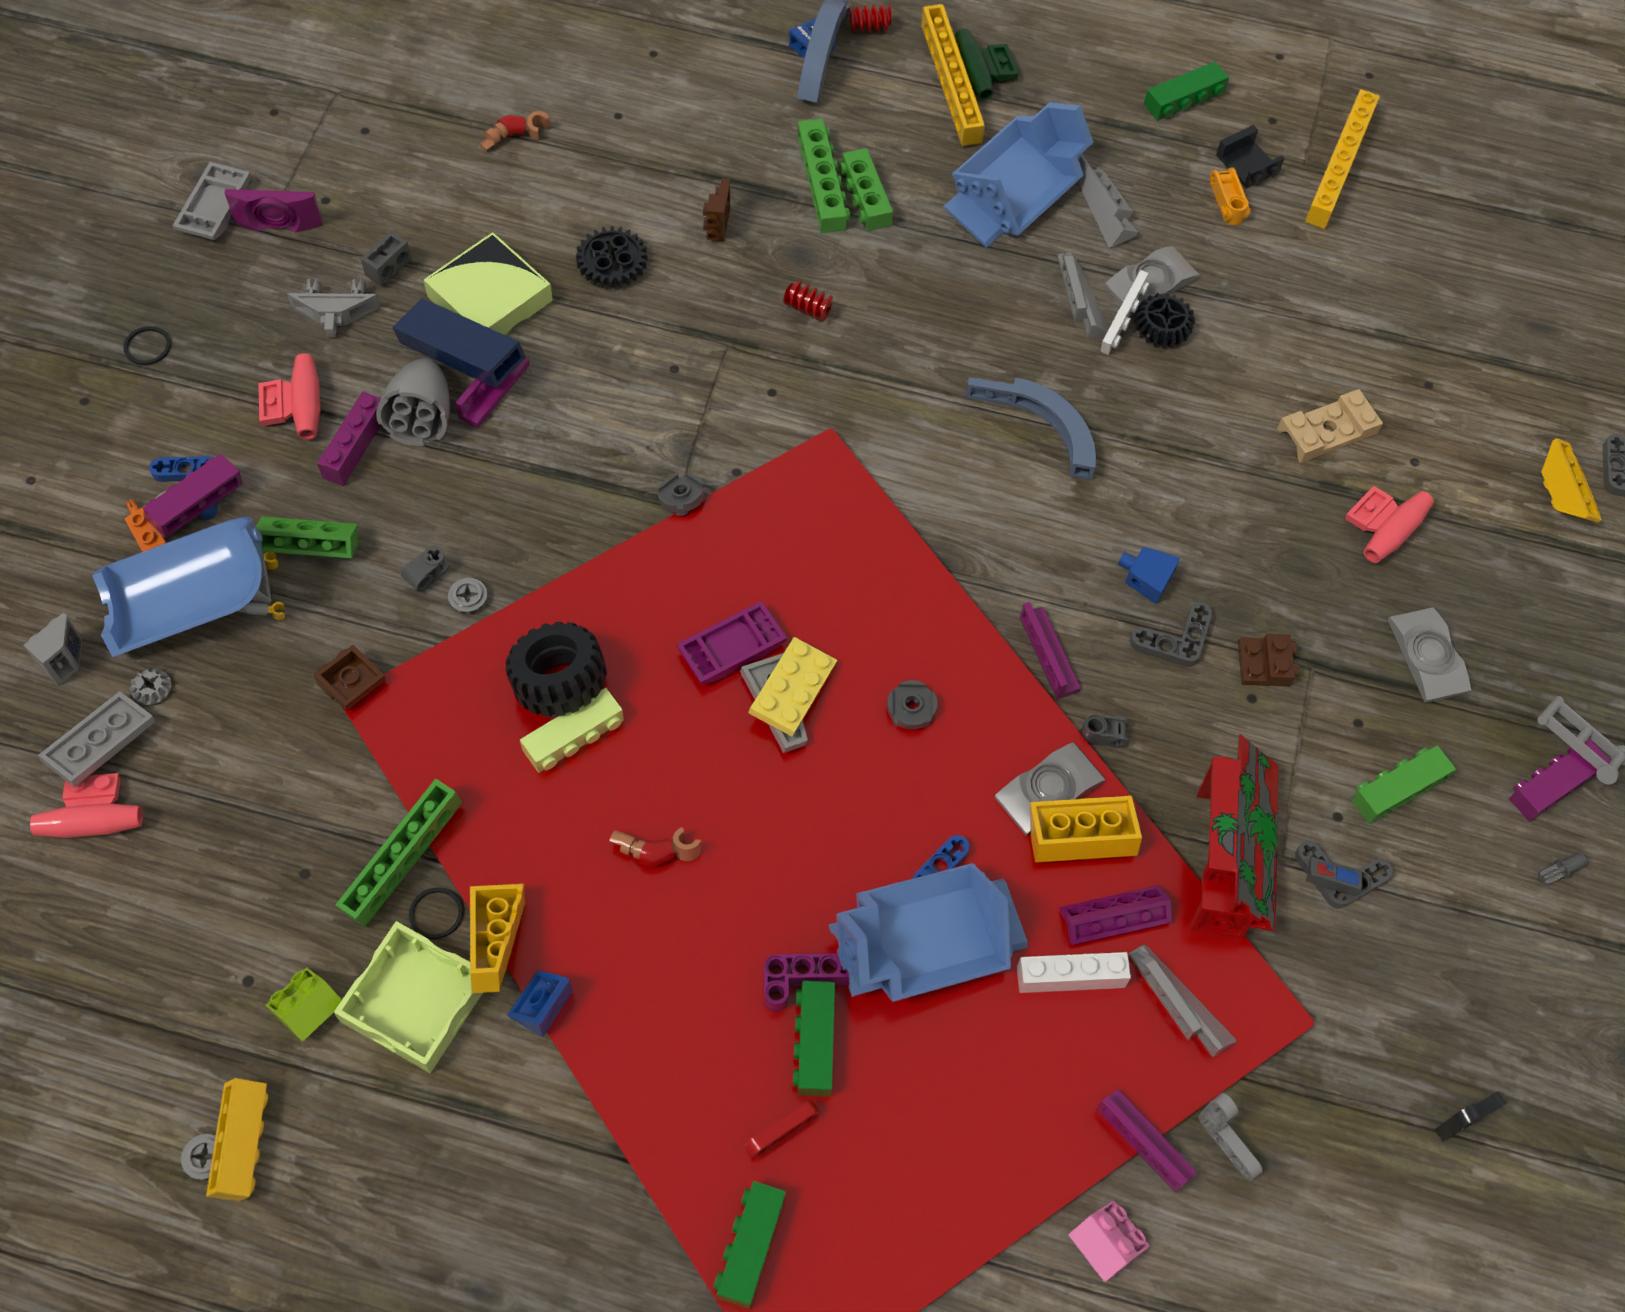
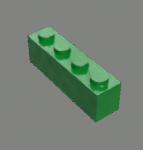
M1216 61L1147 89L1144 106L1157 121L1165 117L1168 118L1179 111L1187 110L1193 105L1203 103L1207 99L1223 94L1226 90L1229 76Z
M802 981V990H796V1006H801V1016H795V1032L800 1033V1043L794 1042V1059H799V1070L793 1069V1086L798 1087V1095L831 1097L835 982Z
M753 1181L751 1189L746 1187L741 1204L745 1205L742 1216H736L732 1232L736 1233L733 1244H727L723 1260L727 1261L724 1273L718 1272L713 1289L718 1290L717 1299L747 1309L751 1308L785 1200L786 1191Z

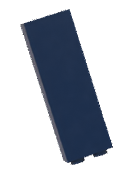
M423 298L392 327L401 344L495 388L526 358L519 341Z

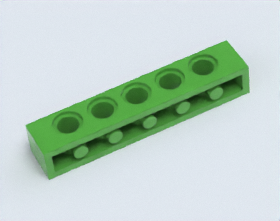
M823 119L798 121L797 136L820 233L845 231L846 222L850 221L849 209L844 206L846 204L845 192L840 190L842 188L841 176L836 174L838 166L837 160L832 157L834 155L833 144L828 141L830 140L829 128L825 127Z
M435 779L336 903V906L344 914L365 928L463 803L458 794Z

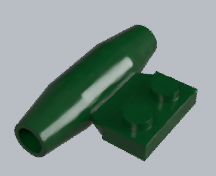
M961 29L956 32L955 40L971 87L980 100H988L994 95L992 78L998 79V81L1018 79L1019 72L1007 44L988 45V47L982 50L968 29Z

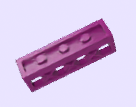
M525 358L497 388L475 379L456 401L459 419L478 429L530 366L529 359Z
M1030 602L1024 603L1019 618L1056 699L1079 693L1081 689L1044 608L1033 609Z
M1159 885L1060 907V914L1067 923L1068 938L1072 945L1172 922L1170 898Z
M1118 1089L1102 1100L1097 1111L1175 1193L1197 1173Z

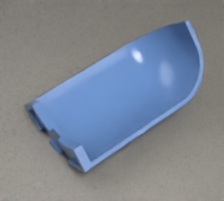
M245 516L221 522L98 568L92 577L100 593L102 605H108L109 615L104 616L105 626L101 636L112 657L229 615L246 606L257 593L264 571L262 535L255 526L252 517Z

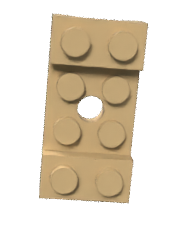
M1360 389L1341 395L1338 401L1305 414L1299 411L1281 418L1277 429L1279 432H1288L1297 446L1298 461L1302 463L1378 434L1383 422ZM1323 426H1331L1334 431L1325 430Z

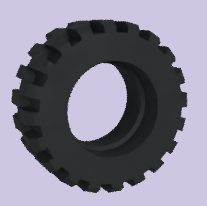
M554 622L552 625L546 623L541 625V628L529 630L526 636L522 635L517 640V645L513 644L509 651L510 654H508L506 659V674L517 701H519L524 709L537 715L542 713L543 716L552 717V714H557L559 717L564 716L565 713L570 711L572 713L577 712L579 707H586L591 703L592 698H596L599 695L600 688H603L606 681L607 668L596 637L585 627L580 625L577 627V624L567 622V624ZM570 664L567 668L557 673L543 674L553 666Z

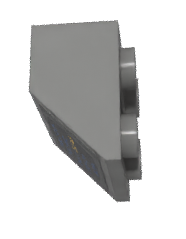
M64 612L52 619L38 634L33 635L23 645L38 667L58 686L79 670L82 637Z

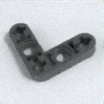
M1612 434L1603 444L1604 487L1610 494L1625 497V438L1618 434ZM1610 461H1617L1621 468L1613 467Z
M1203 602L1195 603L1191 607L1181 639L1149 628L1139 627L1131 635V647L1136 651L1182 666H1193L1197 663L1202 651L1212 616L1211 607ZM1198 611L1203 612L1200 623L1196 622ZM1196 630L1200 633L1201 637L1193 639L1189 636L1188 631ZM1140 636L1145 637L1143 643L1139 642ZM1154 639L1156 641L1154 646L1152 647L1151 644L1152 640ZM1159 643H1168L1171 646V650L1167 652L1161 650ZM1193 646L1191 657H1186L1188 647Z
M1312 841L1302 842L1295 852V858L1306 874L1311 857L1330 862L1321 848ZM1304 851H1311L1313 855L1305 857L1303 853ZM1377 859L1357 870L1362 872V880L1366 884V889L1361 890L1357 896L1346 893L1342 899H1336L1335 893L1340 894L1342 892L1317 884L1314 885L1331 907L1342 909L1384 885L1392 877L1393 868L1388 861ZM1376 869L1384 870L1385 873L1383 875L1379 874L1373 879L1371 878Z

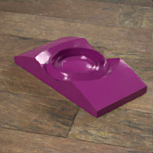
M225 189L224 193L235 223L257 231L270 227H284L293 232H300L320 227L323 224L314 192Z
M760 601L678 643L677 648L700 684L703 685L727 677L737 668L748 662L762 659L786 642L787 637L767 607Z

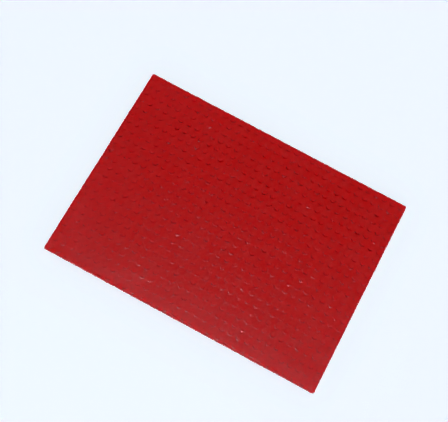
M833 429L825 430L709 494L704 502L690 510L688 514L678 516L675 513L386 672L384 674L386 681L353 707L346 710L342 706L408 813L435 779L454 790L463 803L429 846L469 910L470 886L524 884L525 905L506 969L521 992L524 991L537 970L564 976L570 980L573 992L547 1030V1034L722 1312H919L1138 1154L1097 1111L1102 1100L1110 1096L1115 1090L1118 1089L1163 1136L1314 1025V1020L1246 936L1239 938L1191 930V920L1201 903L1202 882L1134 799L1133 803L1142 835L1138 856L1035 862L1031 833L1025 836L994 798L1001 789L1017 776L1040 764L1052 752L1074 742L1105 779L1104 783L1080 799L1131 795ZM760 601L767 607L787 637V641L762 659L748 662L742 666L784 653L794 637L837 660L832 672L803 719L808 739L806 746L783 753L769 725L748 713L755 699L740 673L742 666L725 678L701 685L677 648L678 643ZM554 622H563V624L571 622L577 624V627L579 625L585 627L596 637L607 668L606 681L600 690L607 688L622 708L624 721L618 728L601 734L595 742L587 743L580 747L574 755L566 756L557 761L553 768L538 773L522 751L520 739L558 716L557 714H552V717L543 716L542 713L537 715L520 705L506 674V659L508 654H510L509 651L513 644L517 645V640L522 635L526 636L529 630L541 628V625L546 623L552 625ZM570 664L553 666L543 674L557 673L567 668ZM908 680L920 681L927 685L926 688L935 693L937 697V710L929 726L919 729H906L893 724L892 718L887 711V701L889 693L892 689L894 690V688L898 687V684ZM910 700L909 704H905L909 709L919 707L913 700ZM683 827L685 841L682 843L687 845L698 839L702 841L701 854L692 861L680 860L675 855V858L658 866H648L639 863V859L634 858L633 854L626 855L621 853V845L609 840L612 833L618 830L637 838V842L639 840L660 841L669 839L671 842L677 829ZM955 835L965 837L969 843V851L966 858L957 867L974 863L980 871L985 873L990 881L1002 878L1006 881L1027 939V948L1013 952V956L1010 957L1011 969L893 1002L882 988L851 996L849 985H835L831 1097L798 1095V1087L793 1086V1069L799 1070V1059H794V1042L800 1043V1033L795 1032V1016H801V1006H796V990H802V986H789L788 1002L783 1010L773 1012L767 1009L764 1004L763 984L764 963L766 959L775 954H838L839 942L834 934H831L828 924L837 922V913L857 908L856 893L912 879L914 874L950 837ZM953 845L952 852L949 854L951 859L957 850L961 851L962 845ZM936 860L933 863V867L937 871H944L947 869V864L943 860ZM1157 885L1170 898L1171 923L1074 945L1069 941L1067 923L1060 914V907ZM1143 944L1147 945L1236 1039V1043L1212 1057L1197 1035L1188 1040L1133 963L1128 953ZM1127 952L1131 978L1125 988L1019 993L1017 965L1021 957ZM830 965L822 968L827 974L836 972V969ZM779 966L769 968V971L776 975L783 971ZM798 966L796 971L800 974H806L809 972V969L806 966ZM772 992L769 997L772 1000L778 1001L783 998V995L779 992ZM810 1100L813 1101L820 1111L816 1118L756 1158L751 1156L745 1147L747 1142L802 1104ZM753 1181L786 1191V1196L751 1308L747 1309L717 1299L718 1290L713 1289L718 1272L724 1273L727 1261L723 1260L727 1244H733L736 1233L732 1232L736 1216H742L745 1205L741 1204L746 1187L751 1189Z

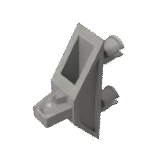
M310 278L306 281V293H287L291 307L323 325L327 337H336L338 326H346L381 308L377 294H364L366 282L360 279L358 287L355 279L351 281V294H321V282L316 278L313 287Z

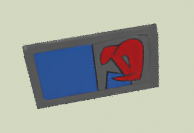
M1311 857L1306 881L1357 896L1362 888V872Z

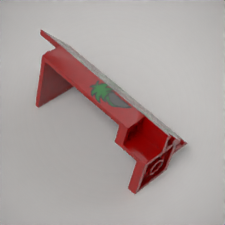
M1241 734L1238 737V759L1234 760L1226 756H1213L1197 791V797L1211 799L1208 862L1202 872L1201 903L1191 920V930L1239 938L1245 936L1249 927L1276 931L1279 765Z

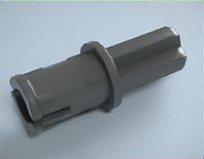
M1576 852L1563 860L1557 859L1553 865L1538 872V880L1543 885H1549L1561 878L1566 879L1570 877L1572 872L1587 866V859L1581 852Z

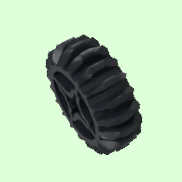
M1157 292L1154 297L1149 295L1147 300L1143 299L1136 310L1134 318L1136 331H1140V337H1146V343L1152 341L1154 346L1160 344L1162 348L1166 345H1169L1171 348L1175 344L1180 346L1193 332L1195 323L1194 310L1190 309V303L1184 304L1183 298L1176 299L1175 294L1171 297L1166 292L1161 296Z

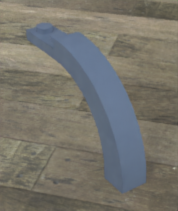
M825 0L819 10L804 59L797 94L799 99L818 102L821 98L834 39L841 22L849 15V6L852 7V4L847 3V0Z
M969 377L965 398L1016 406L1040 416L1058 432L1065 443L1070 462L1069 476L1092 480L1096 467V452L1093 438L1084 419L1068 401L1049 388L1015 377L1013 385L1005 382Z

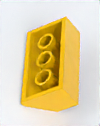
M1132 796L1030 802L1031 842L1035 862L1138 856L1142 835Z

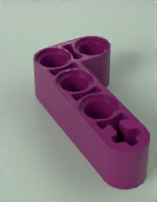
M838 954L771 955L764 963V1004L770 1011H781L788 1002L789 986H802V981L835 982V985H850L849 972L844 970L845 972L841 973L842 965ZM830 965L836 969V972L827 974L822 968ZM779 966L783 971L776 975L772 974L769 968ZM798 966H806L809 972L800 974L796 971V968ZM772 992H779L783 995V998L775 1001L769 995Z

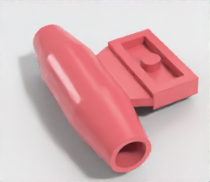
M303 353L295 357L291 382L279 379L258 383L259 421L262 426L283 423L293 416L298 437L304 440H311L317 436L321 413L320 385L313 356Z
M1373 486L1346 514L1345 520L1364 532H1375L1364 549V556L1370 562L1378 563L1397 550L1421 525L1434 504V500L1429 493L1420 491L1398 507L1393 497Z
M118 773L89 775L75 787L65 781L62 799L66 807L32 815L30 829L34 836L58 838L109 835L141 827L143 824V812L141 806L114 804L118 800L121 782Z

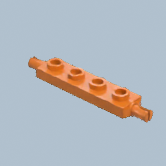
M130 499V503L127 501L126 506L131 514L124 519L142 552L167 543L166 539L147 521L143 507L139 509L134 499Z

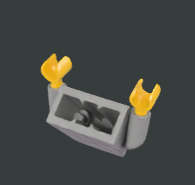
M265 552L263 555L264 571L260 587L253 599L237 612L265 616L267 613H271L275 620L280 621L285 619V614L275 611L285 610V605L282 602H275L272 606H268L272 601L267 569H276L278 567V560H276L274 552Z

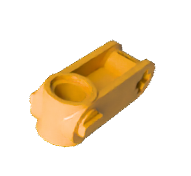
M1233 167L1226 171L1212 170L1210 173V184L1224 221L1230 225L1241 224L1244 219L1248 218L1251 210L1236 170Z

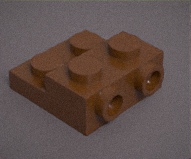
M722 178L720 187H716L715 194L709 195L708 203L704 202L703 216L707 217L704 218L703 230H707V240L723 242L725 240L731 209L730 179Z
M1266 634L1264 638H1239L1238 651L1242 685L1291 686L1299 674L1298 663H1293V656L1296 655L1297 647L1296 642L1291 641V635Z
M354 645L342 650L336 658L328 664L321 666L314 674L317 685L332 700L335 699L346 710H349L386 681L385 675Z

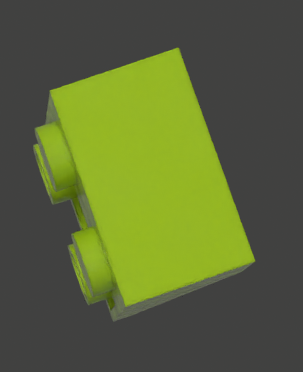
M306 967L304 970L297 972L284 989L276 991L265 1006L303 1042L334 1013L342 999L325 980Z

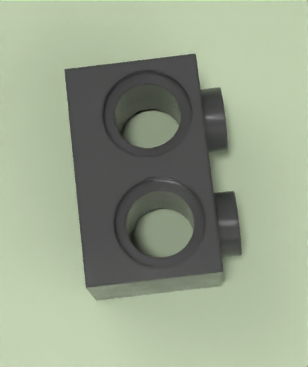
M390 231L361 258L365 276L382 287L412 259L408 242Z

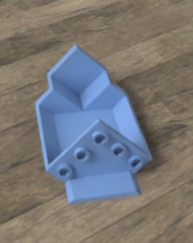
M1049 102L1034 117L1023 115L1015 117L952 173L959 193L948 201L943 208L986 248L1002 233L1019 235L1084 176L1078 160L1080 157H1084L1083 152L1093 143L1081 105Z
M974 863L856 893L857 908L837 913V922L828 924L831 934H834L839 942L837 953L843 971L848 970L851 996L882 988L892 1002L1011 969L1010 957L1013 956V952L1027 948V939L1006 881L1003 878L990 881L985 873L980 871Z

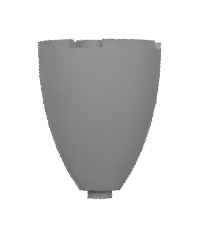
M424 357L404 366L389 382L378 404L376 416L378 423L382 424L390 433L392 439L405 445L424 446L425 442H432L436 439L440 440L444 436L450 415V392L443 370L435 360ZM413 408H416V418L412 426L410 418Z

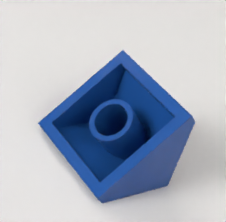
M537 970L507 1016L543 1037L573 992L570 980L564 976Z

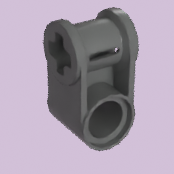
M439 546L428 547L403 568L401 576L418 592L425 591L440 576L445 574L449 568L443 549Z
M1091 714L1085 719L1080 733L1090 745L1123 748L1129 745V739L1126 737V727L1129 726V720L1123 716ZM1089 727L1095 728L1098 732L1091 731Z

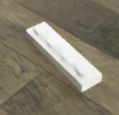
M1142 270L1138 273L1102 341L1100 352L1109 355L1112 348H1117L1121 340L1119 334L1122 330L1126 331L1131 318L1128 317L1131 312L1135 313L1138 309L1140 295H1145L1150 284L1147 282L1149 273Z

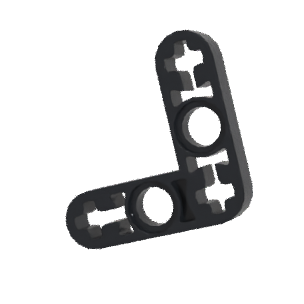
M1498 1091L1481 1102L1473 1103L1462 1109L1434 1130L1443 1142L1501 1108L1507 1102Z

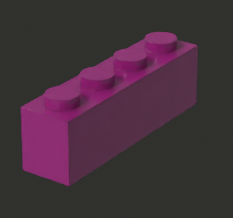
M362 391L317 462L323 479L341 486L345 485L382 425L378 423L376 416L381 398Z
M220 453L215 458L209 459L198 470L190 472L178 484L170 486L165 493L156 499L150 500L143 507L147 521L166 539L241 486L243 483L240 471Z
M1590 739L1585 742L1608 764L1611 762ZM1570 747L1567 750L1569 754L1564 757L1561 754L1556 756L1549 762V768L1545 769L1542 766L1531 775L1533 779L1528 782L1523 779L1513 787L1515 792L1509 800L1531 822L1596 776L1597 769Z

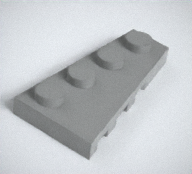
M784 653L741 667L740 673L754 699L757 698ZM803 720L793 737L769 725L783 753L806 746L808 739Z

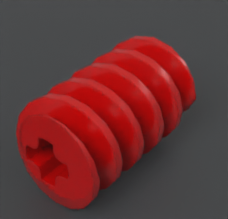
M864 5L862 11L860 6H856L854 12L852 7L849 6V23L853 32L856 31L857 26H859L861 32L864 31L865 26H867L869 32L872 31L873 26L876 27L877 32L880 31L881 26L884 27L885 31H888L892 20L891 5H888L887 10H885L884 5H880L879 10H877L875 5H872L870 11L867 5Z
M801 280L795 285L791 283L785 291L783 303L785 305L790 304L791 308H798L799 312H805L807 316L813 315L814 319H821V322H824L832 308L833 296L829 295L825 300V292L822 291L817 296V288L809 292V284L801 288Z

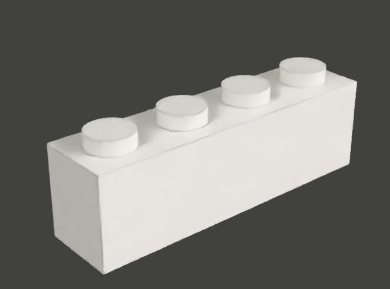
M1127 952L1021 957L1017 965L1019 993L1125 988L1131 978Z

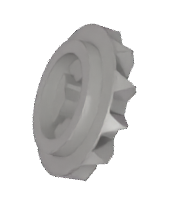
M463 578L456 581L448 592V600L451 607H454L458 612L462 611L468 614L474 610L479 611L480 607L486 604L488 596L485 585L474 578ZM467 589H469L472 596L469 602L465 600Z
M147 667L145 671L137 672V676L131 679V688L129 690L137 702L144 705L156 704L164 700L169 694L171 679L166 672L158 667L156 669ZM145 681L153 683L156 690L154 691L149 687L146 688Z
M198 1135L191 1139L184 1147L181 1155V1164L184 1171L191 1178L202 1181L209 1178L212 1159L207 1160L203 1167L202 1161L194 1157L204 1155L206 1149L213 1156L215 1135Z

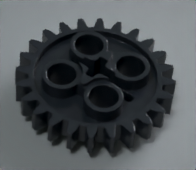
M613 226L610 227V231L602 227V232L600 233L594 230V236L586 234L587 240L581 239V246H577L576 261L580 274L585 275L586 281L592 279L593 285L601 282V288H604L606 284H609L611 289H613L614 284L622 288V282L630 285V279L637 281V274L643 275V269L647 268L646 261H648L646 246H643V239L638 240V234L631 236L630 229L624 233L622 227L617 231H614ZM607 243L610 244L613 260L615 261L617 271H614L612 259L610 253H608Z

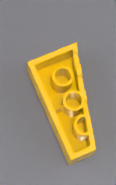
M524 884L470 886V976L472 993L500 992L525 905Z

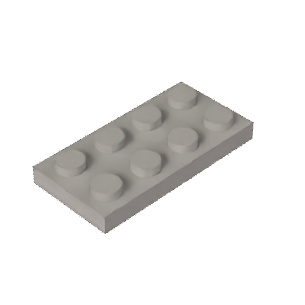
M119 691L38 756L41 762L75 787L154 724L155 719L150 713Z

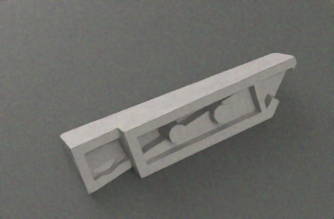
M1080 157L1078 161L1084 176L1077 182L1108 247L1113 248L1137 236L1139 232L1128 220L1133 214V210L1102 169L1098 167L1096 170H1093L1086 159Z
M1072 252L1057 254L1074 322L1083 321L1088 339L1105 337L1109 326L1075 255Z
M1143 944L1128 953L1133 963L1188 1040L1197 1035L1212 1057L1236 1043V1039L1147 945Z

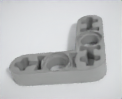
M1221 1093L1210 1101L1199 1114V1121L1238 1171L1247 1180L1252 1181L1262 1173V1167L1228 1125L1238 1114V1108L1227 1094Z

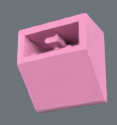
M1112 1200L1090 1215L1068 1234L1104 1282L1117 1274L1150 1247L1144 1234L1133 1225L1127 1217L1126 1211L1115 1200Z

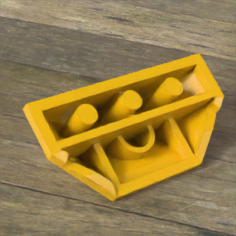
M1558 438L1554 439L1541 471L1544 477V486L1552 497V506L1557 511L1599 523L1602 521L1599 509L1570 443Z

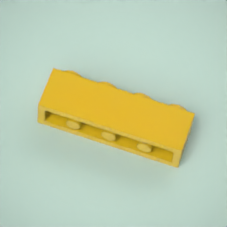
M238 1078L224 1083L206 1197L241 1201L250 1197V1194L253 1192L255 1187V1177H253L254 1166L257 1164L260 1150L257 1148L258 1139L264 1129V1122L261 1119L263 1109L268 1102L266 1083Z

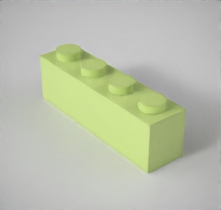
M604 688L596 698L591 699V703L586 707L581 706L577 712L572 713L570 711L565 713L564 716L556 717L520 739L522 751L538 773L543 770H549L557 764V761L566 756L574 755L580 747L598 740L601 734L618 728L624 721L623 710L607 688Z

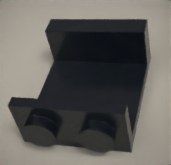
M1254 125L1221 140L1216 156L1228 169L1233 167L1236 170L1239 181L1246 189L1260 184L1269 177L1278 175L1284 161L1282 155L1271 160L1255 143L1258 129Z

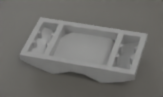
M209 162L172 226L173 229L212 240L218 238L228 228L232 214L224 193L225 189L247 190L251 177L250 172Z
M1173 246L1155 250L1137 264L1124 267L1110 278L1104 287L1122 305L1140 270L1149 273L1147 282L1150 284L1145 295H1140L1138 299L1141 303L1143 299L1147 300L1149 295L1154 297L1157 292L1161 296L1166 292L1170 295L1197 280L1200 274Z
M1433 607L1388 618L1391 629L1425 703L1471 692L1470 680L1464 660L1453 647L1448 625Z
M1072 742L1052 752L1031 770L1017 776L1001 789L994 798L1025 836L1031 833L1030 802L1080 799L1104 783L1105 779Z

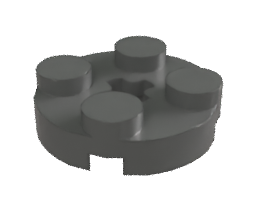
M678 474L670 476L658 488L660 505L667 511L675 512L678 516L688 514L690 510L706 500L703 482L698 476L693 474H686V477L680 478Z
M916 680L903 681L898 684V687L894 688V690L892 689L889 693L887 701V711L892 718L893 724L906 729H919L929 726L937 710V697L935 693L926 688V684ZM913 700L919 707L909 709L905 704H909V701Z

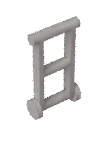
M1556 696L1538 717V723L1546 725L1597 769L1596 775L1600 782L1608 785L1615 783L1619 777V767L1625 765V746H1615L1565 704L1561 696ZM1556 712H1559L1581 731L1577 737L1553 717ZM1588 739L1592 740L1612 758L1609 764L1585 744Z

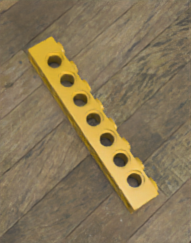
M943 4L923 7L921 26L961 145L980 144L983 140L985 125Z
M1360 89L1305 220L1306 223L1323 229L1326 228L1379 100V95Z

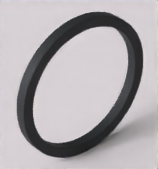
M146 326L134 330L127 336L124 341L123 350L131 362L138 365H151L161 361L168 354L171 342L164 330L158 327ZM145 331H155L162 334L166 338L167 343L165 350L158 357L142 361L134 359L129 355L128 344L137 334Z
M431 888L423 891L413 900L409 909V920L413 929L428 939H440L450 935L457 929L463 916V908L459 898L452 891L445 888ZM431 893H445L451 896L458 905L456 922L450 929L440 934H428L421 931L416 926L413 918L417 903Z

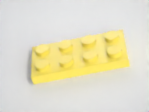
M794 637L748 713L793 737L832 672L837 660Z

